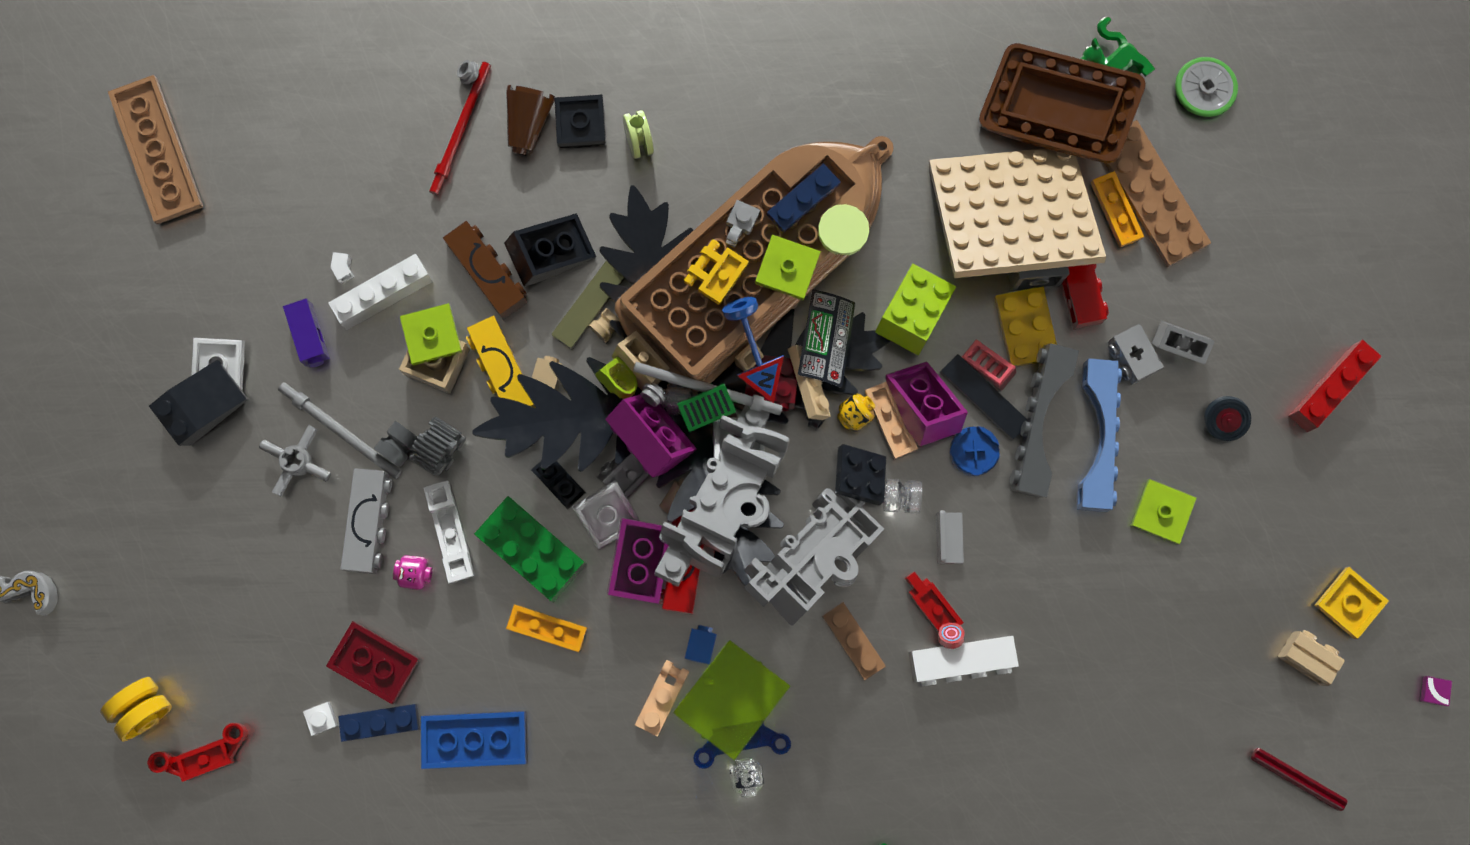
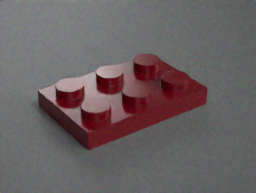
M352 621L326 667L388 703L394 704L420 659Z

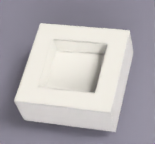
M330 702L303 711L311 736L338 726Z

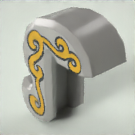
M23 571L16 574L14 578L0 576V602L9 603L31 595L37 615L46 616L54 610L58 598L57 589L52 579L44 573Z

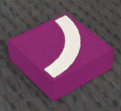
M1423 676L1420 701L1449 706L1452 681Z

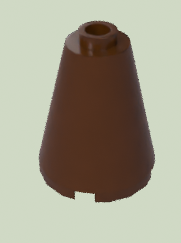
M508 85L506 90L508 147L512 148L513 153L526 155L527 151L532 152L553 106L555 96L549 94V98L543 96V91L523 86H516V89L513 90L512 86Z

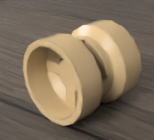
M607 308L601 313V317L598 320H594L589 325L591 330L605 343L611 339V334L614 332L610 327V321H619V318Z

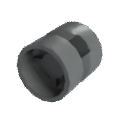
M394 421L387 430L388 437L381 438L373 449L400 468L408 458L407 452L413 451L411 447L417 436L397 421Z

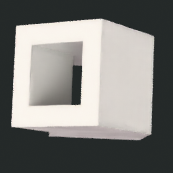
M333 252L331 269L337 280L342 284L355 277L350 269L352 258L349 254Z

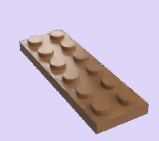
M155 75L108 91L153 221L156 224H160L202 208V201Z
M1135 120L1132 123L1120 157L1114 162L1105 163L1110 173L1115 171L1133 212L1166 267H1169L1209 246L1211 241L1141 125Z

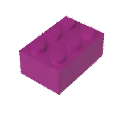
M625 518L620 519L607 588L608 595L659 604L663 579L655 576V570L669 546L659 539L662 525Z

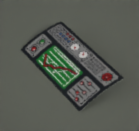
M812 290L798 369L799 376L817 379L840 388L842 387L855 310L854 301L828 292Z

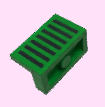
M725 384L677 403L689 432L717 421L723 415L728 416L736 412Z

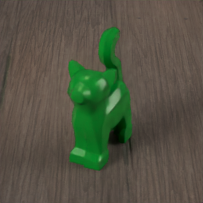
M1110 17L1102 18L1097 24L1099 35L1106 40L1117 41L1118 48L1110 56L1104 57L1097 39L1094 38L1091 45L1085 48L1080 59L1139 75L1142 73L1145 77L1150 75L1155 68L1149 60L1139 53L1122 33L1106 29L1107 25L1111 22Z

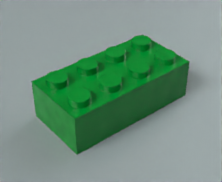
M509 496L503 500L474 533L475 536L553 603L587 565Z

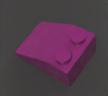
M927 361L886 374V382L905 427L919 446L962 431L968 412Z

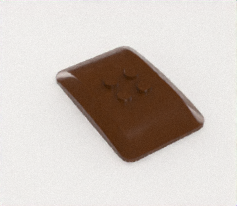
M1014 43L1008 46L1003 54L981 110L979 121L984 129L1002 136L1085 159L1111 163L1116 161L1121 155L1144 94L1146 82L1137 73L1021 43Z

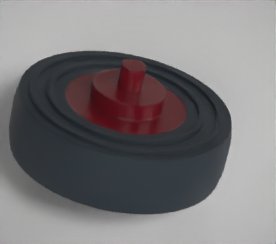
M1223 396L1209 404L1205 411L1204 423L1209 433L1216 439L1234 441L1244 436L1249 430L1251 412L1248 406L1239 398Z

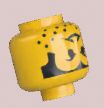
M858 393L852 395L839 405L838 419L846 429L858 431L874 419L873 409L875 404L869 396L864 397Z

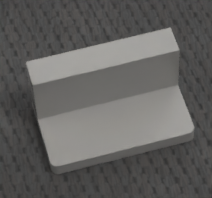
M945 511L936 513L937 564L964 563L962 513H945Z

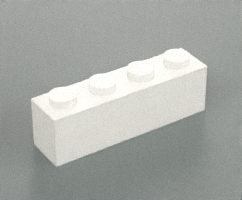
M414 254L328 303L339 323L346 330H349L433 281L417 254Z
M1013 636L963 643L956 649H948L942 646L909 652L914 682H921V687L936 685V679L946 678L947 683L961 681V675L971 674L972 679L987 677L986 671L996 670L997 675L1012 673V667L1019 666Z

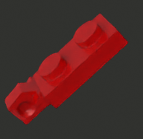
M915 571L905 578L912 588L909 591L912 600L938 633L940 627L946 623H956L958 625L964 623L933 582H930L927 578L922 581Z

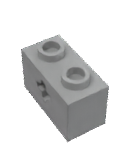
M1161 321L1152 344L1158 348L1205 364L1215 341Z
M1140 324L1114 336L1108 341L1110 354L1114 359L1117 358L1121 365L1120 369L1122 370L1125 380H1129L1131 385L1164 368ZM1130 353H1131V354L1136 353L1137 358H1136V357L1131 358V357H1130Z

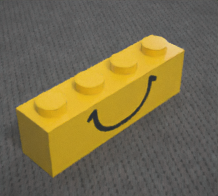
M493 315L467 327L470 335L466 339L471 349H477L480 357L476 360L481 371H487L490 377L486 382L492 394L497 393L500 398L515 400L536 408L517 379V376L522 374L495 316Z

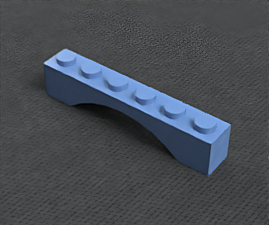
M1088 359L1083 363L1082 388L1090 398L1096 411L1100 439L1093 466L1086 477L1078 484L1077 510L1108 512L1113 510V506H1116L1117 492L1113 491L1114 481H1117L1118 468L1114 466L1115 457L1118 456L1119 443L1115 442V437L1120 427V419L1116 417V411L1121 402V394L1117 393V385L1121 382L1122 370L1118 368V361Z

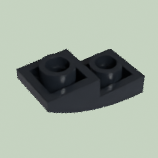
M540 461L531 469L566 509H569L586 493L558 462L544 470L541 468Z

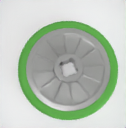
M1200 57L1187 62L1180 69L1176 77L1175 90L1179 101L1188 111L1198 116L1213 117L1226 112L1233 105L1238 93V83L1235 74L1224 62L1211 57ZM1204 84H1207L1209 90H1206Z

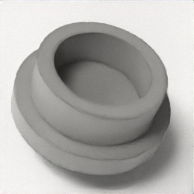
M466 60L459 66L457 76L462 83L469 84L478 78V64L474 61Z
M646 383L642 387L643 391L640 395L649 405L656 407L665 401L664 391L657 384Z

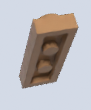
M844 602L822 616L864 681L886 667Z

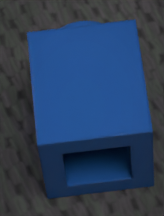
M698 625L697 629H691L685 659L710 665L717 634L712 633L713 628Z

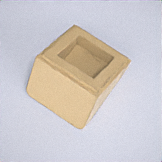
M756 344L757 349H758V352H759L760 357H761V359H762L764 356H763L762 352L760 351L758 345ZM750 345L745 347L735 357L736 366L743 372L756 365Z

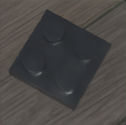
M603 94L555 97L558 147L606 144Z
M845 444L840 445L837 454L835 494L875 505L884 503L886 456Z

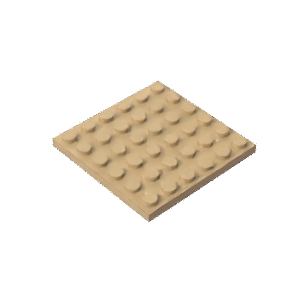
M1043 148L929 160V170L954 278L1105 263V250L1076 156Z

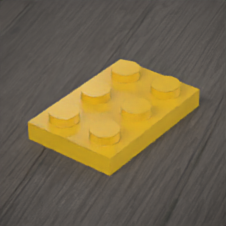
M1044 286L1000 294L994 297L1009 363L1015 367L1037 363V354L1040 348L1050 343L1057 345Z

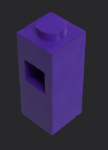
M305 298L283 306L300 362L305 366L317 367L322 365L324 360L330 359L313 304Z

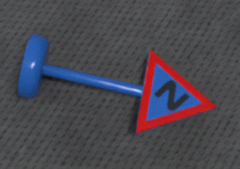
M754 297L735 300L723 307L724 317L728 320L741 319L757 365L754 368L737 374V376L770 402L774 403L784 356L782 355L762 363L747 317L757 311V300Z

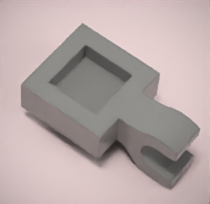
M736 200L726 221V225L732 227L726 238L727 245L735 248L742 232L750 235L760 214L759 209Z

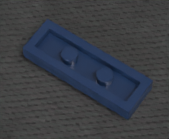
M823 163L767 211V216L785 233L835 190L841 181Z
M417 704L338 716L341 742L420 730Z

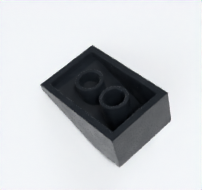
M577 213L513 231L504 242L523 287L545 281L597 257Z
M216 360L167 390L151 403L149 407L178 446H191L245 403L248 398L221 362Z

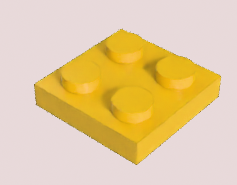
M1346 567L1314 606L1353 639H1358L1389 600L1354 570Z

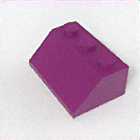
M641 395L623 399L605 419L611 426V430L622 439L628 451L635 455L642 464L644 471L650 474L652 478L668 472L697 450L660 404L653 407L645 402Z

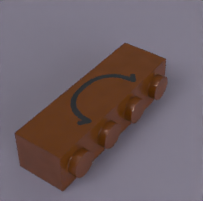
M465 221L445 235L443 239L500 317L505 320L527 304L524 298L527 293L519 282L514 284L510 279V276L513 274L506 264L500 265L495 259L498 254L490 244L485 246L481 239L484 236L476 225L471 227Z

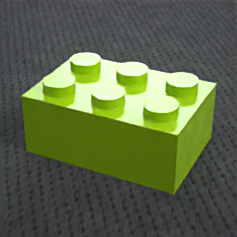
M912 263L882 316L875 333L919 356L956 286Z

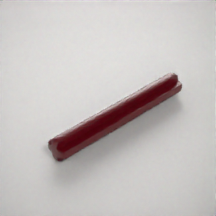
M1256 748L1251 755L1252 761L1337 811L1345 809L1348 802L1346 798L1261 748Z

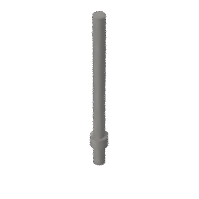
M635 362L633 372L700 392L717 387L716 385L694 380L639 362ZM727 389L733 402L747 405L749 409L760 412L763 410L777 415L781 414L782 405L765 401L764 397L758 395L749 396Z
M282 383L279 386L278 391L292 400V404L299 410H305L393 478L397 479L401 475V470L309 401L310 398L302 392H296L286 383Z

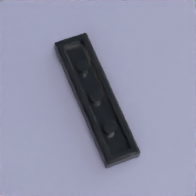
M959 354L940 371L953 386L1011 441L1021 432L1022 424L1027 418Z

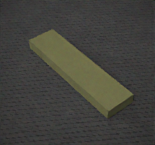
M605 261L551 335L572 350L610 299L600 289V283L621 285L625 278Z

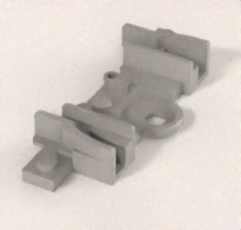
M745 405L737 421L724 415L721 417L719 427L741 438L739 439L728 434L723 440L722 449L718 457L719 460L716 458L708 460L706 468L709 474L697 495L689 499V504L694 505L696 510L688 512L684 509L678 527L667 522L662 524L659 539L669 546L655 570V576L679 586L687 569L692 565L720 579L735 551L737 542L735 535L739 527L753 528L765 522L769 515V502L765 495L761 496L760 494L757 495L766 476L773 478L787 451L790 440L782 434L763 428L770 413L763 410L760 412L754 411ZM755 442L778 452L779 455L777 457L768 452L753 450L752 448ZM745 503H751L755 506L756 512L752 516H745L741 512V506ZM701 543L725 555L723 561L721 562L700 548Z
M826 488L812 503L816 509L813 513L816 518L811 514L806 519V526L795 537L787 535L780 543L782 550L767 566H764L755 557L745 568V572L752 580L744 588L763 607L770 601L779 614L793 626L825 593L820 587L830 577H832L831 580L834 582V585L840 587H848L856 581L858 564L855 559L876 539L884 528L862 508L866 502L836 495L830 488ZM835 560L844 562L847 571H840L835 565Z

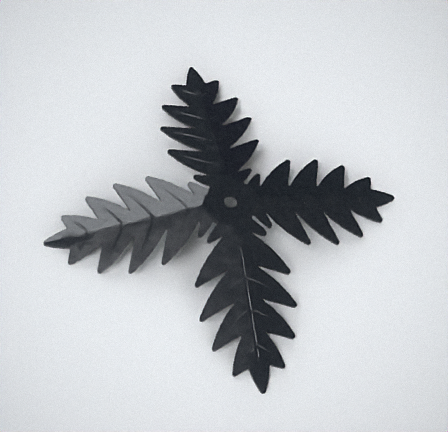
M631 185L628 195L627 216L610 213L609 219L621 239L634 253L601 246L599 251L623 278L634 285L684 240L693 229L688 228L661 247L667 228L669 204L664 202L651 211L639 190L634 185ZM600 283V289L615 304L629 289V287ZM794 309L788 311L771 330L760 350L763 355L776 357L783 355L785 358H790L788 348L792 344ZM864 312L853 317L845 369L858 371L880 370L882 364L873 353L891 341L875 333V330L864 331L866 316ZM611 320L610 327L623 340L627 338L620 321ZM805 329L795 345L803 346ZM588 357L586 360L594 375L606 365L591 357ZM551 361L549 366L571 400L547 384L519 374L517 379L536 408L511 399L491 397L490 402L499 416L473 429L472 434L474 436L506 440L504 454L506 458L515 456L528 449L543 436L541 468L545 470L567 452L578 434L581 433L578 471L583 472L594 462L609 442L613 431L605 419L623 400V398L618 397L616 394L610 393L601 382L600 384L607 394L582 375L554 361ZM735 361L710 383L716 386L725 384L727 389L745 394L746 382L737 376V374L743 371L736 366ZM845 376L841 388L824 381L821 384L822 389L847 395H856L858 393L856 387ZM619 378L614 380L615 383L619 387H621V380ZM662 380L658 386L664 391L665 401L660 405L697 448L693 454L658 477L656 487L661 488L691 470L678 489L671 504L667 521L672 522L682 516L684 509L689 512L695 508L694 505L689 504V499L697 495L709 474L706 467L708 460L713 458V422L689 432L682 415H677L681 414L678 405L674 406L677 407L675 411L673 409L674 402L676 404L679 403L678 395L679 392L683 391L684 387ZM797 382L795 407L806 410ZM638 386L633 396L640 395L642 392ZM689 390V394H690L692 397H693V396H696V395H698V394H700V393H703V392H692V391ZM733 402L736 409L743 411L745 405ZM781 411L780 415L770 413L767 421L785 425L789 419ZM733 413L727 417L737 418V414ZM617 435L615 464L620 465L631 453L628 451L626 444ZM764 480L757 495H779L781 490L769 481ZM745 503L741 506V512L745 516H752L755 514L756 508L751 503ZM769 512L765 522L753 528L781 529L784 527V523ZM740 526L735 535V538H737L735 551L723 574L732 569L740 582L746 586L752 580L745 572V568L756 557L760 562H771L775 555L758 536L747 528ZM715 550L714 558L722 562L725 555Z

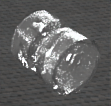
M896 479L885 480L883 511L898 512L900 509H903L905 513H920L922 503L921 481L907 480L905 484H902L900 480Z

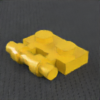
M712 239L709 245L704 246L701 250V256L695 265L689 267L687 270L688 275L683 281L691 287L696 280L702 281L703 283L698 288V291L720 305L747 267L749 261L728 247L720 255L716 252L720 247V243ZM712 261L715 265L708 274L703 270L708 262Z

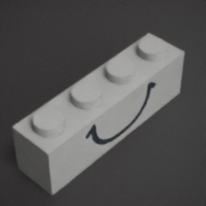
M354 468L341 570L377 574V568H381L382 553H379L380 543H384L386 535L385 528H383V520L387 518L389 512V504L386 503V497L392 488V479L389 478V474L385 471Z

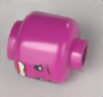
M404 555L400 561L397 560L395 562L393 580H397L399 587L421 590L426 582H431L433 568L428 567L426 558Z

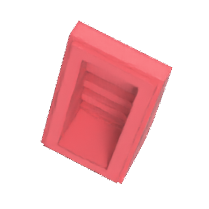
M977 339L962 356L982 377L1001 391L1016 374V367ZM981 350L982 354L976 361H973L972 358ZM988 356L990 358L988 362L983 367L980 366V364ZM996 362L998 366L994 369L992 373H990V368ZM1004 369V374L1000 377V379L997 378L1000 372Z

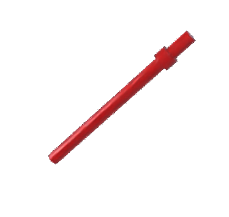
M482 62L480 66L479 76L473 83L440 164H437L434 171L435 178L429 190L434 195L439 194L444 179H448L451 169L449 167L491 68V65L487 62Z

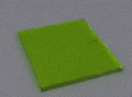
M729 640L674 710L673 714L698 732L701 738L707 739L735 761L791 686L762 665L761 661H757Z

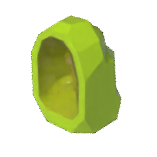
M616 357L595 374L598 381L610 393H614L620 398H630L636 392V376L619 357Z

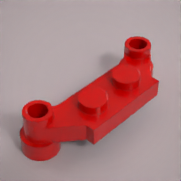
M230 723L223 729V739L178 756H173L164 751L154 752L148 758V768L154 773L168 772L179 776L181 781L185 782L234 763L233 757L243 740L247 738L248 729L240 723ZM237 729L240 732L239 737L235 734Z

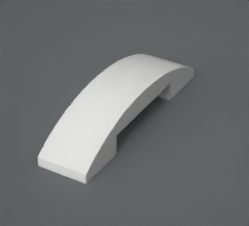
M446 480L423 487L442 551V561L448 583L451 584L473 577L474 573L469 549L449 481Z

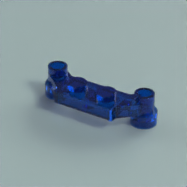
M763 720L712 729L713 735L706 744L696 750L693 759L697 767L706 769L713 764L714 758L717 755L769 746L773 752L782 755L790 750L791 740L787 735L777 733L764 726ZM778 739L785 741L783 748L776 747L775 743ZM701 753L709 755L707 762L700 761L699 755Z

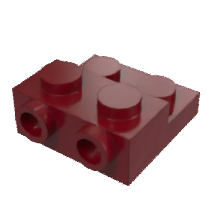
M763 355L764 357L761 360L762 363H766L778 357ZM785 357L783 358L774 400L775 404L782 405V412L789 411V409L794 410L797 390V378L791 359ZM746 383V395L764 397Z

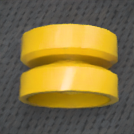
M151 677L142 678L125 687L109 699L100 710L107 723H116L114 732L122 742L131 740L150 729L164 718L172 708V705L165 696H156L159 687Z

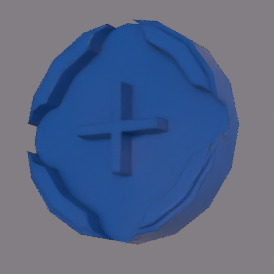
M973 426L966 427L955 435L950 444L949 453L952 463L959 471L966 475L979 476L986 474L995 467L999 460L1000 449L998 440L991 431L984 427Z

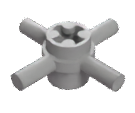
M308 425L299 444L285 449L266 440L260 443L259 449L279 458V465L283 470L272 491L273 493L282 496L292 476L309 473L325 482L329 480L331 473L312 464V459L307 451L318 429ZM297 454L296 457L298 460H301L299 466L297 464L290 466L294 455Z

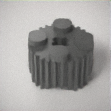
M434 417L429 422L431 425L430 429H427L423 434L420 433L411 447L414 454L410 455L409 460L429 473L439 476L443 470L447 471L454 462V458L451 456L455 450L461 449L466 441V437L462 436L460 431L438 417Z

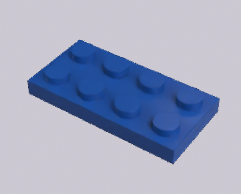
M525 711L421 716V769L527 764Z

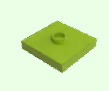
M772 235L755 284L804 301L821 251Z
M449 303L400 316L413 366L462 353Z
M1148 479L1131 526L1179 545L1196 497Z

